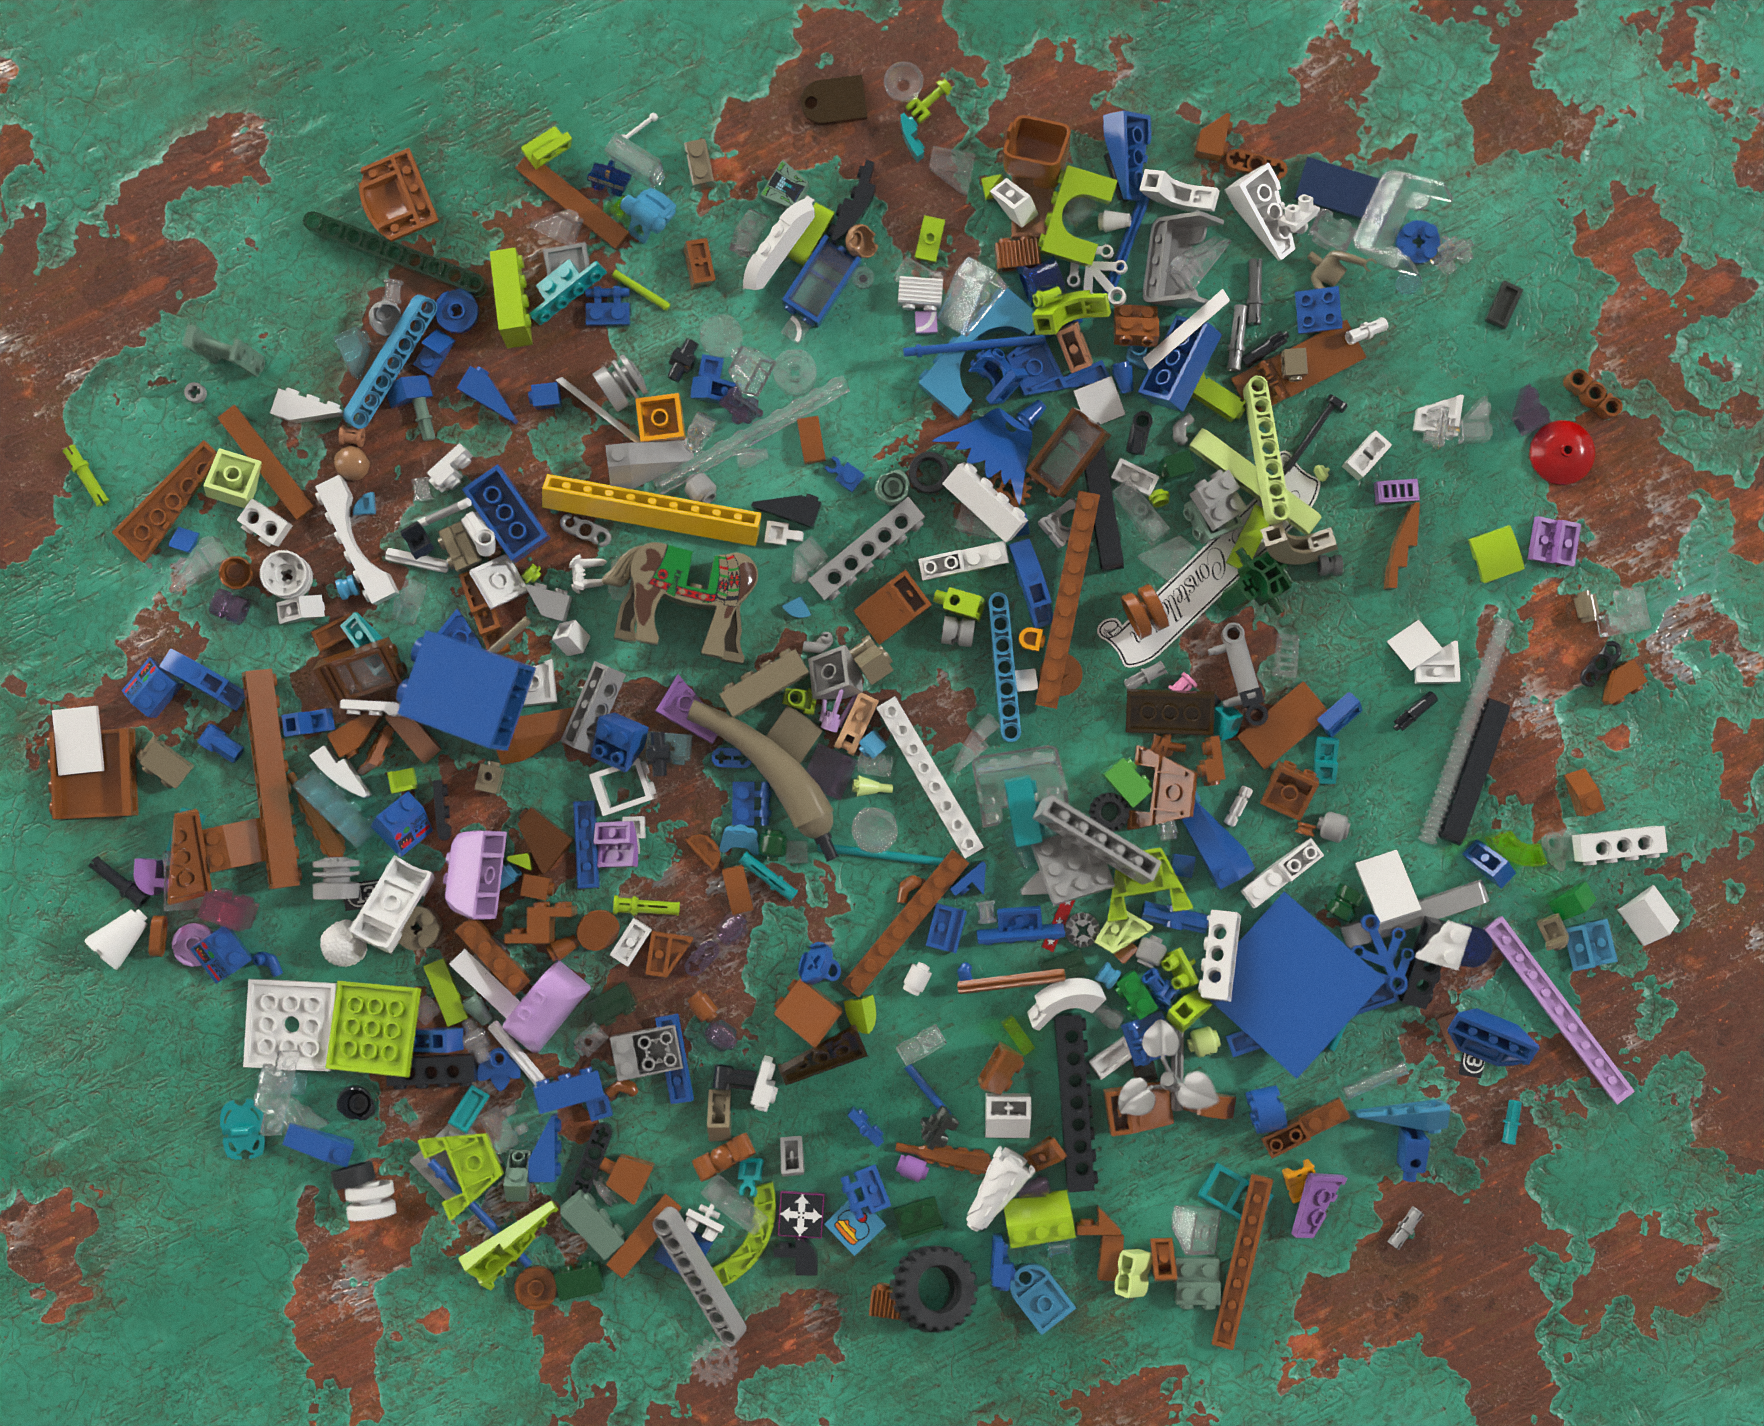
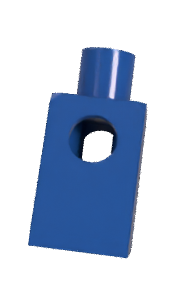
M1399 1126L1397 1163L1403 1171V1180L1416 1182L1417 1173H1425L1430 1140L1423 1130Z

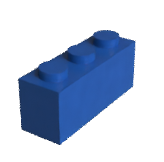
M592 1066L580 1069L579 1074L571 1076L570 1072L558 1075V1080L549 1081V1078L537 1081V1085L532 1086L539 1114L604 1096L598 1070H592Z

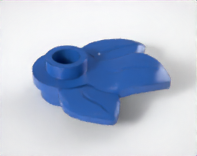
M501 1047L493 1049L488 1059L480 1063L477 1071L478 1081H485L491 1078L493 1085L498 1091L506 1088L510 1078L517 1079L521 1076V1068L511 1059L508 1052ZM498 1054L503 1056V1062L497 1061L496 1056Z

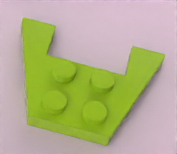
M1161 847L1143 850L1162 862L1152 882L1142 885L1115 869V886L1112 889L1108 923L1128 920L1124 897L1160 891H1170L1173 913L1193 910L1192 903Z
M488 1133L417 1140L424 1159L442 1151H447L461 1186L462 1194L442 1202L449 1221L456 1218L504 1174Z

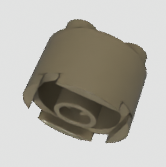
M427 905L415 906L401 930L402 936L398 943L410 950H422L435 944L443 932V921L436 910ZM419 923V926L423 929L421 931L415 929L416 924Z

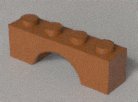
M469 918L455 930L514 996L532 980L528 972L502 949L479 919Z

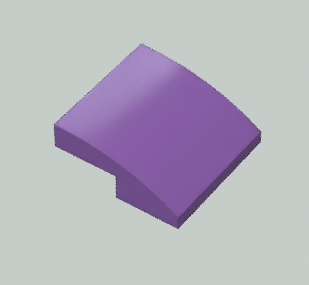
M1540 516L1534 517L1528 560L1575 567L1581 524Z
M632 821L595 823L594 844L599 845L597 867H638V844L634 823Z

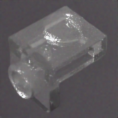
M861 752L857 761L858 772L890 778L894 756L878 754L873 759L871 756L867 758Z

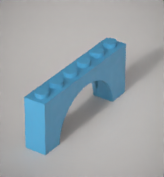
M1005 285L1001 289L997 287L989 296L991 301L987 305L982 304L975 312L977 317L972 322L968 320L961 328L963 333L958 338L954 336L949 343L977 341L979 338L996 331H1011L1022 336H1031L1035 332L1032 314L1035 311ZM967 351L939 353L933 360L935 365L930 370L925 369L918 378L920 380L919 387L957 420L972 404V399L966 394L960 379V365Z

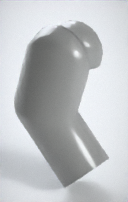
M823 632L816 642L804 641L803 652L824 653L833 643L832 634L830 632Z

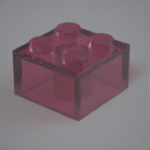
M223 887L221 889L215 888L213 891L205 892L197 917L236 931H242L252 927L260 903L254 902V898L243 894L236 896L233 895V890Z

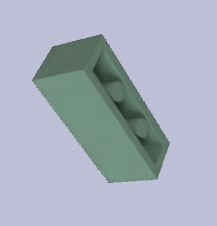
M580 1189L561 1206L560 1214L606 1260L625 1243V1232L618 1223L615 1225L609 1219L610 1215L604 1208L599 1209L594 1204L596 1201L588 1192L585 1194Z

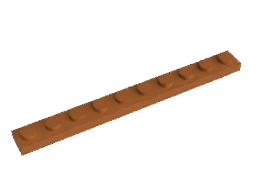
M1078 491L1035 705L1057 709L1100 499L1099 494Z

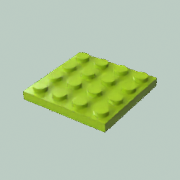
M337 981L325 1069L409 1077L421 989Z

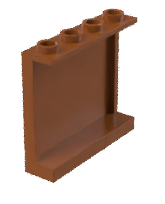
M134 728L101 730L104 771L58 776L54 732H49L47 747L50 750L48 770L51 772V780L49 781L48 788L52 795V802L49 805L52 819L138 815Z

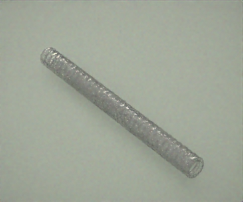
M1503 618L1495 619L1496 625L1492 627L1494 631L1490 632L1492 636L1488 638L1489 644L1485 646L1487 650L1483 652L1485 656L1481 658L1483 662L1479 664L1478 676L1474 678L1476 680L1472 683L1474 687L1470 689L1471 695L1467 697L1469 701L1465 703L1467 707L1463 709L1464 714H1461L1462 720H1459L1460 726L1456 728L1458 732L1454 734L1456 738L1452 740L1453 746L1449 748L1451 752L1447 754L1449 756L1448 759H1445L1446 765H1443L1444 772L1441 771L1440 773L1442 775L1438 779L1440 783L1436 785L1435 797L1431 799L1433 803L1429 804L1431 808L1427 810L1426 822L1422 824L1424 828L1420 830L1422 834L1418 836L1420 841L1432 845L1437 844L1436 838L1440 836L1438 832L1442 830L1440 826L1444 825L1443 819H1446L1445 812L1449 811L1447 807L1451 805L1449 802L1453 799L1451 795L1455 793L1454 787L1458 785L1456 781L1460 779L1458 776L1462 774L1463 762L1467 760L1465 756L1469 754L1467 750L1471 748L1470 742L1474 740L1472 736L1476 734L1474 730L1478 729L1479 717L1483 715L1481 711L1485 709L1483 705L1487 703L1485 699L1489 697L1488 691L1492 689L1490 685L1494 684L1492 680L1496 678L1497 666L1501 664L1499 660L1503 658L1501 654L1505 652L1506 640H1509L1510 637L1508 635L1512 633L1510 629L1514 627L1513 622Z

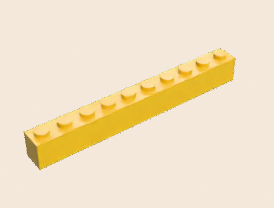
M547 474L542 488V508L751 546H756L760 531L761 513L550 474Z

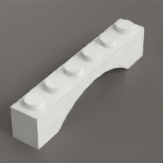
M337 475L315 486L318 491L315 494L321 505L324 504L327 510L325 516L328 522L333 524L336 529L334 534L339 544L343 543L346 549L344 556L348 563L353 564L355 568L353 574L357 582L362 583L365 589L362 592L367 602L371 601L372 604L378 605L399 595L400 593L391 574L373 565L356 544L350 521L353 496L345 479Z

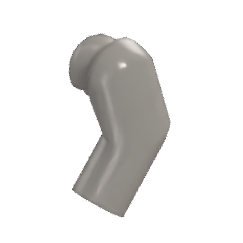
M1189 413L1184 415L1173 426V439L1180 446L1187 443L1186 428L1195 421Z

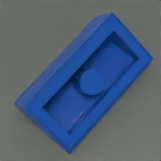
M1348 692L1318 718V723L1328 737H1333L1362 712L1361 703L1352 693Z

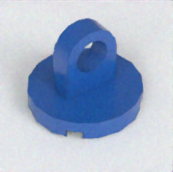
M823 942L812 944L809 947L811 948L809 952H805L799 962L798 974L801 976V980L809 985L817 984L821 980L826 982L836 981L840 977L841 968L839 963L832 959V949ZM830 967L832 969L831 976L828 974Z

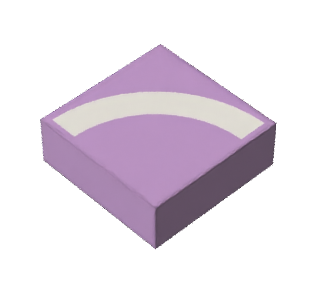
M915 311L916 334H937V311Z

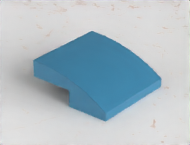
M1607 918L1566 927L1569 934L1567 947L1573 971L1618 962Z

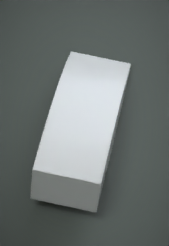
M322 746L309 755L315 764L339 786L364 798L372 795L349 759L339 761L330 746Z

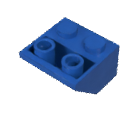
M615 712L599 716L591 757L623 772H628L645 748L649 727Z

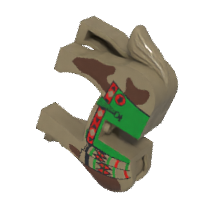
M651 542L644 546L630 549L602 577L601 581L603 584L615 587H623L631 579L629 591L620 604L614 640L657 646L659 637L655 628L654 614L661 598H664L670 602L690 608L716 610L700 655L720 658L724 662L743 664L744 655L740 646L742 632L740 605L750 595L758 581V569L753 560L747 555L730 553L714 556L707 590H704V586L699 584L686 586L693 551L660 542Z

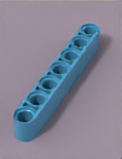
M416 295L412 298L344 409L343 418L345 422L357 429H362L368 425L436 314L437 304L433 299L424 295ZM426 301V308L421 310L422 304ZM415 320V326L410 329L411 322ZM404 339L403 345L399 347V341ZM392 357L393 361L391 365L388 366L387 362L389 358ZM381 376V382L376 384V379ZM370 394L369 401L365 403V397ZM359 413L358 419L353 421L354 415Z
M997 592L992 594L988 600V613L1000 735L1004 741L1014 742L1021 735L1009 603L1005 594ZM995 597L1002 598L1004 602L1002 608L998 609L992 605V600ZM996 619H1003L1005 621L1006 627L1004 630L995 628L994 621ZM1000 640L1006 641L1008 644L1007 651H998L996 643ZM1000 662H1007L1010 665L1008 673L1004 674L999 671L998 665ZM1008 683L1012 686L1010 695L1002 694L1000 690L1002 684ZM1005 705H1011L1014 708L1013 716L1006 717L1003 714L1002 710ZM1008 726L1016 729V736L1013 739L1005 736V729Z

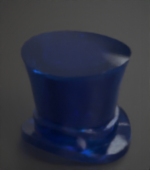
M1054 256L1034 268H1027L1023 265L1016 268L1031 308L1034 307L1033 294H1036L1038 290L1043 292L1059 287L1062 292L1061 295L1066 294L1065 283Z
M1461 924L1470 927L1471 932L1460 966L1479 967L1487 962L1491 956L1492 940L1483 929L1470 924Z

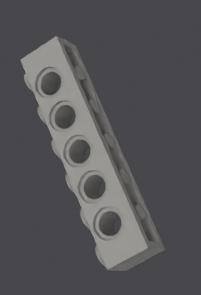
M907 497L809 578L808 582L824 601L828 599L830 601L834 600L841 594L839 590L844 585L848 588L857 580L856 575L861 571L864 574L874 566L872 562L878 557L881 560L891 552L889 550L894 544L899 546L907 539L906 534L911 530L916 532L924 525L922 521L925 519V516L912 500ZM898 518H904L907 521V526L899 529L896 527L895 521ZM881 532H888L891 539L883 543L878 539V536ZM867 545L874 549L873 555L869 557L864 556L861 552L862 548ZM849 559L855 560L858 564L856 569H846V561ZM832 573L839 574L841 577L840 582L831 584L828 581L829 575Z
M1053 795L1041 800L1033 816V819L1142 885L1154 880L1162 863Z

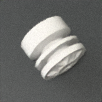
M279 550L271 553L264 559L260 568V578L263 586L269 592L287 600L297 596H304L310 590L313 583V572L310 565L296 553L288 550ZM285 574H291L293 576L292 580L287 579Z

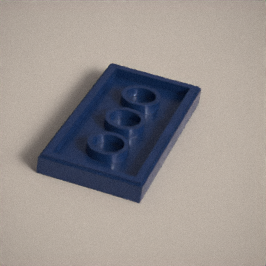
M1307 157L1294 200L1298 201V198L1305 194L1313 197L1314 206L1377 224L1390 182Z

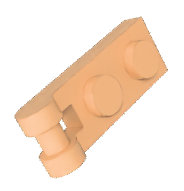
M864 693L858 694L835 743V748L839 750L840 748L848 751V754L854 756L859 746L858 742L862 739L879 700ZM847 734L855 737L853 743L845 740Z

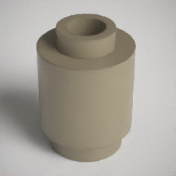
M1590 590L1577 593L1578 597L1573 599L1577 616L1581 619V623L1599 620L1598 614H1600L1596 593L1591 594Z

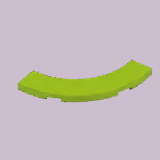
M773 1181L756 1186L757 1196L753 1197V1220L743 1243L730 1257L712 1266L723 1287L736 1281L756 1263L767 1246L776 1215V1197Z

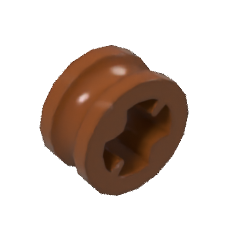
M1297 822L1298 829H1295L1296 833L1314 837L1313 830L1317 826Z

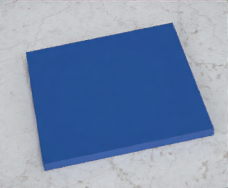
M1284 891L1238 942L1231 1002L1210 1001L1297 1079L1386 980ZM1215 972L1212 975V982L1217 983L1220 981L1221 973Z

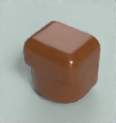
M1025 115L1015 118L1014 122H1010L1007 130V140L1004 145L1003 167L1005 172L1011 176L1033 180L1034 186L1046 190L1056 188L1059 184L1057 180L1060 171L1064 170L1069 157L1071 134L1069 126Z

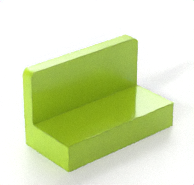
M554 126L523 145L521 151L534 168L538 169L570 149L572 137L568 132L561 134L558 128Z

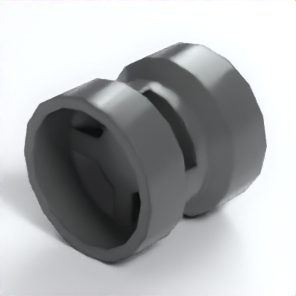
M1326 555L1318 556L1317 573L1319 577L1327 576L1328 574L1342 576V555H1333L1332 557H1327Z

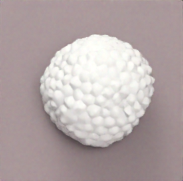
M345 919L335 922L321 935V951L329 963L340 967L355 965L365 957L367 943L353 937L349 931L353 921Z

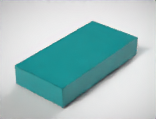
M471 1085L447 1123L467 1134L490 1095Z

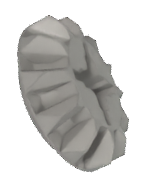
M1088 913L1074 914L1068 919L1065 926L1067 939L1077 947H1089L1100 933L1099 923L1095 917ZM1077 923L1083 927L1089 923L1086 930L1090 936L1081 934L1076 938L1079 930L1075 924Z

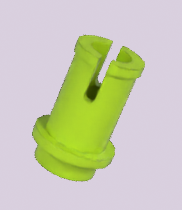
M1059 287L1043 292L1038 290L1036 294H1033V302L1036 307L1043 308L1046 304L1062 300V296H1058L1062 292Z

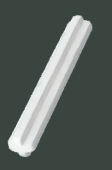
M496 1020L489 1025L488 1030L535 1086L537 1081L546 1079L514 1039L503 1029L499 1021Z

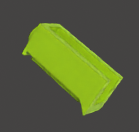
M1203 372L1191 397L1229 422H1232L1235 418L1239 420L1246 409L1243 407L1246 400L1241 402V398L1209 377L1206 379Z

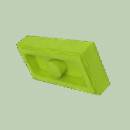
M924 215L915 259L936 263L945 220Z

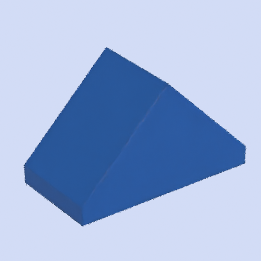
M427 375L401 377L393 382L387 392L391 408L412 403V400L416 398L433 397Z

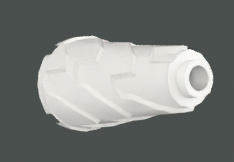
M998 1146L993 1159L987 1168L985 1178L978 1189L977 1196L967 1213V1225L974 1231L978 1232L987 1228L995 1216L1035 1173V1168L1032 1164L1027 1168L1025 1166L1027 1160L1007 1147L1003 1151H1001V1146Z

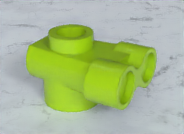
M785 688L782 704L801 709L805 714L813 715L817 699L813 698L812 688L807 690ZM792 694L797 696L796 702H791L790 696Z

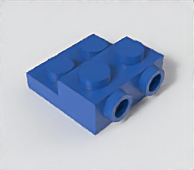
M993 1233L990 1278L992 1286L996 1287L997 1290L1006 1291L1009 1290L1010 1281L1015 1280L1014 1262H1010V1258L1007 1255L1008 1245L1006 1240H1003L1002 1233Z

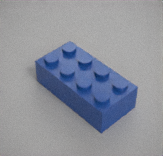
M1176 315L1165 339L1189 318ZM1205 322L1151 370H1148L1138 393L1152 404L1184 412L1222 334L1210 323Z
M498 464L462 488L483 521L494 533L495 538L510 560L514 563H517L551 539L508 475Z

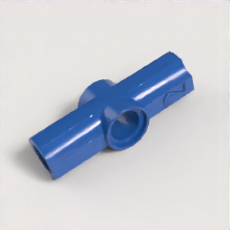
M1144 901L1140 919L1160 923L1165 927L1178 930L1186 929L1205 934L1209 920H1207L1209 915L1192 911L1173 913V907L1169 904L1165 906Z

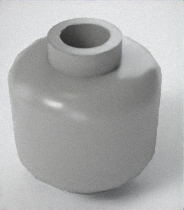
M692 474L686 479L687 484L684 490L691 500L711 503L715 499L717 487L706 474Z
M1328 812L1325 817L1320 816L1317 829L1320 830L1321 838L1339 843L1342 839H1347L1351 823H1348V818L1344 815Z
M1151 935L1150 938H1141L1137 947L1138 950L1135 953V957L1138 959L1137 962L1151 969L1154 966H1160L1167 951L1166 946L1162 944L1163 940L1154 935Z

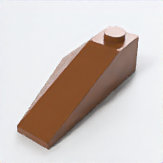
M575 707L519 716L508 751L496 749L501 765L524 761L560 741Z

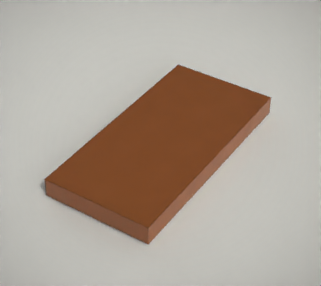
M1347 319L1343 321L1342 329L1323 331L1290 348H1306L1308 374L1302 378V381L1289 382V379H1282L1280 354L1270 359L1289 395L1288 398L1367 358L1359 342L1352 345L1347 343L1345 334L1347 331L1352 330Z
M1302 681L1267 710L1268 719L1262 726L1258 728L1248 726L1236 737L1261 768L1265 770L1319 725L1318 718L1327 709L1306 683ZM1261 715L1259 718H1257L1255 721H1256V722L1261 721L1262 715Z

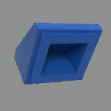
M178 527L168 546L193 554L200 533Z
M1172 854L1171 866L1176 876L1192 878L1196 857Z

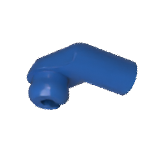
M263 951L253 956V963L256 966L269 967L273 977L283 974L275 955Z
M964 962L958 968L957 973L960 981L974 980L970 972L972 966L969 963Z

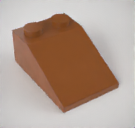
M260 818L202 830L210 873L266 861Z
M1000 1041L977 1078L980 1087L999 1095L1003 1091L1007 1092L1013 1083L1011 1080L1015 1072L1018 1074L1025 1063L1022 1061L1023 1055Z

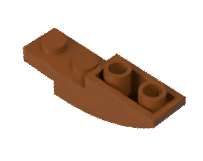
M1339 1096L1287 1121V1128L1272 1131L1261 1138L1271 1158H1275L1311 1140L1312 1136L1349 1119L1350 1114Z

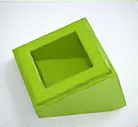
M531 853L507 857L509 862L528 870L534 869Z

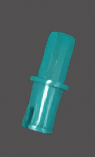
M1518 1100L1508 1101L1506 1119H1503L1505 1123L1501 1140L1503 1143L1516 1144L1518 1126L1521 1125L1519 1118L1522 1103Z

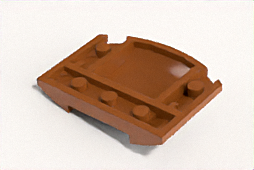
M410 148L361 168L360 173L363 174L362 182L359 183V193L363 209L375 229L385 236L387 240L393 242L439 222L436 210Z

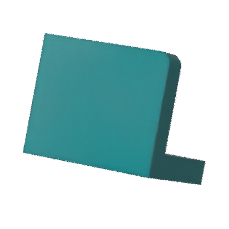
M1224 706L1214 708L1213 735L1219 736L1220 741L1235 737L1244 716L1234 707L1225 708Z

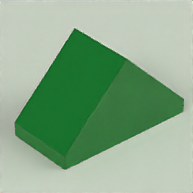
M1583 881L1548 902V905L1554 914L1559 913L1561 920L1564 921L1585 913L1597 899L1587 882Z

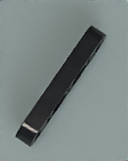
M607 1122L598 1123L591 1133L570 1187L569 1199L575 1194L573 1191L579 1189L581 1183L589 1184V1187L586 1185L583 1187L582 1191L585 1194L587 1192L590 1194L599 1167L613 1135V1129ZM602 1127H605V1132L608 1133V1136L605 1135L601 1143H605V1146L592 1142L593 1139L595 1141L598 1140L600 1133L597 1132V1129L601 1130ZM597 1147L600 1150L601 1155L598 1159H593L589 1156L590 1148ZM583 1168H590L593 1172L592 1178L584 1179L581 1176V1170Z

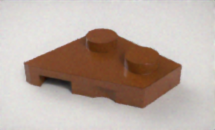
M386 725L379 731L366 753L368 756L364 764L358 766L357 773L364 776L375 767L381 766L385 758L383 755L385 748L388 749L394 740V737H392L393 728Z
M652 931L645 974L667 978L694 940V937Z

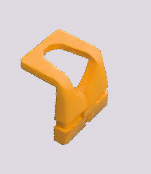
M1309 1159L1303 1160L1304 1166L1299 1170L1293 1171L1289 1168L1282 1170L1286 1188L1289 1190V1197L1294 1204L1301 1200L1308 1173H1316L1314 1165Z

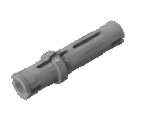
M1246 305L1234 306L1231 341L1227 347V351H1229L1228 371H1240L1241 357L1245 351L1243 341L1248 310Z

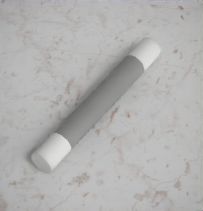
M469 498L463 499L418 521L425 527L471 506L472 502Z

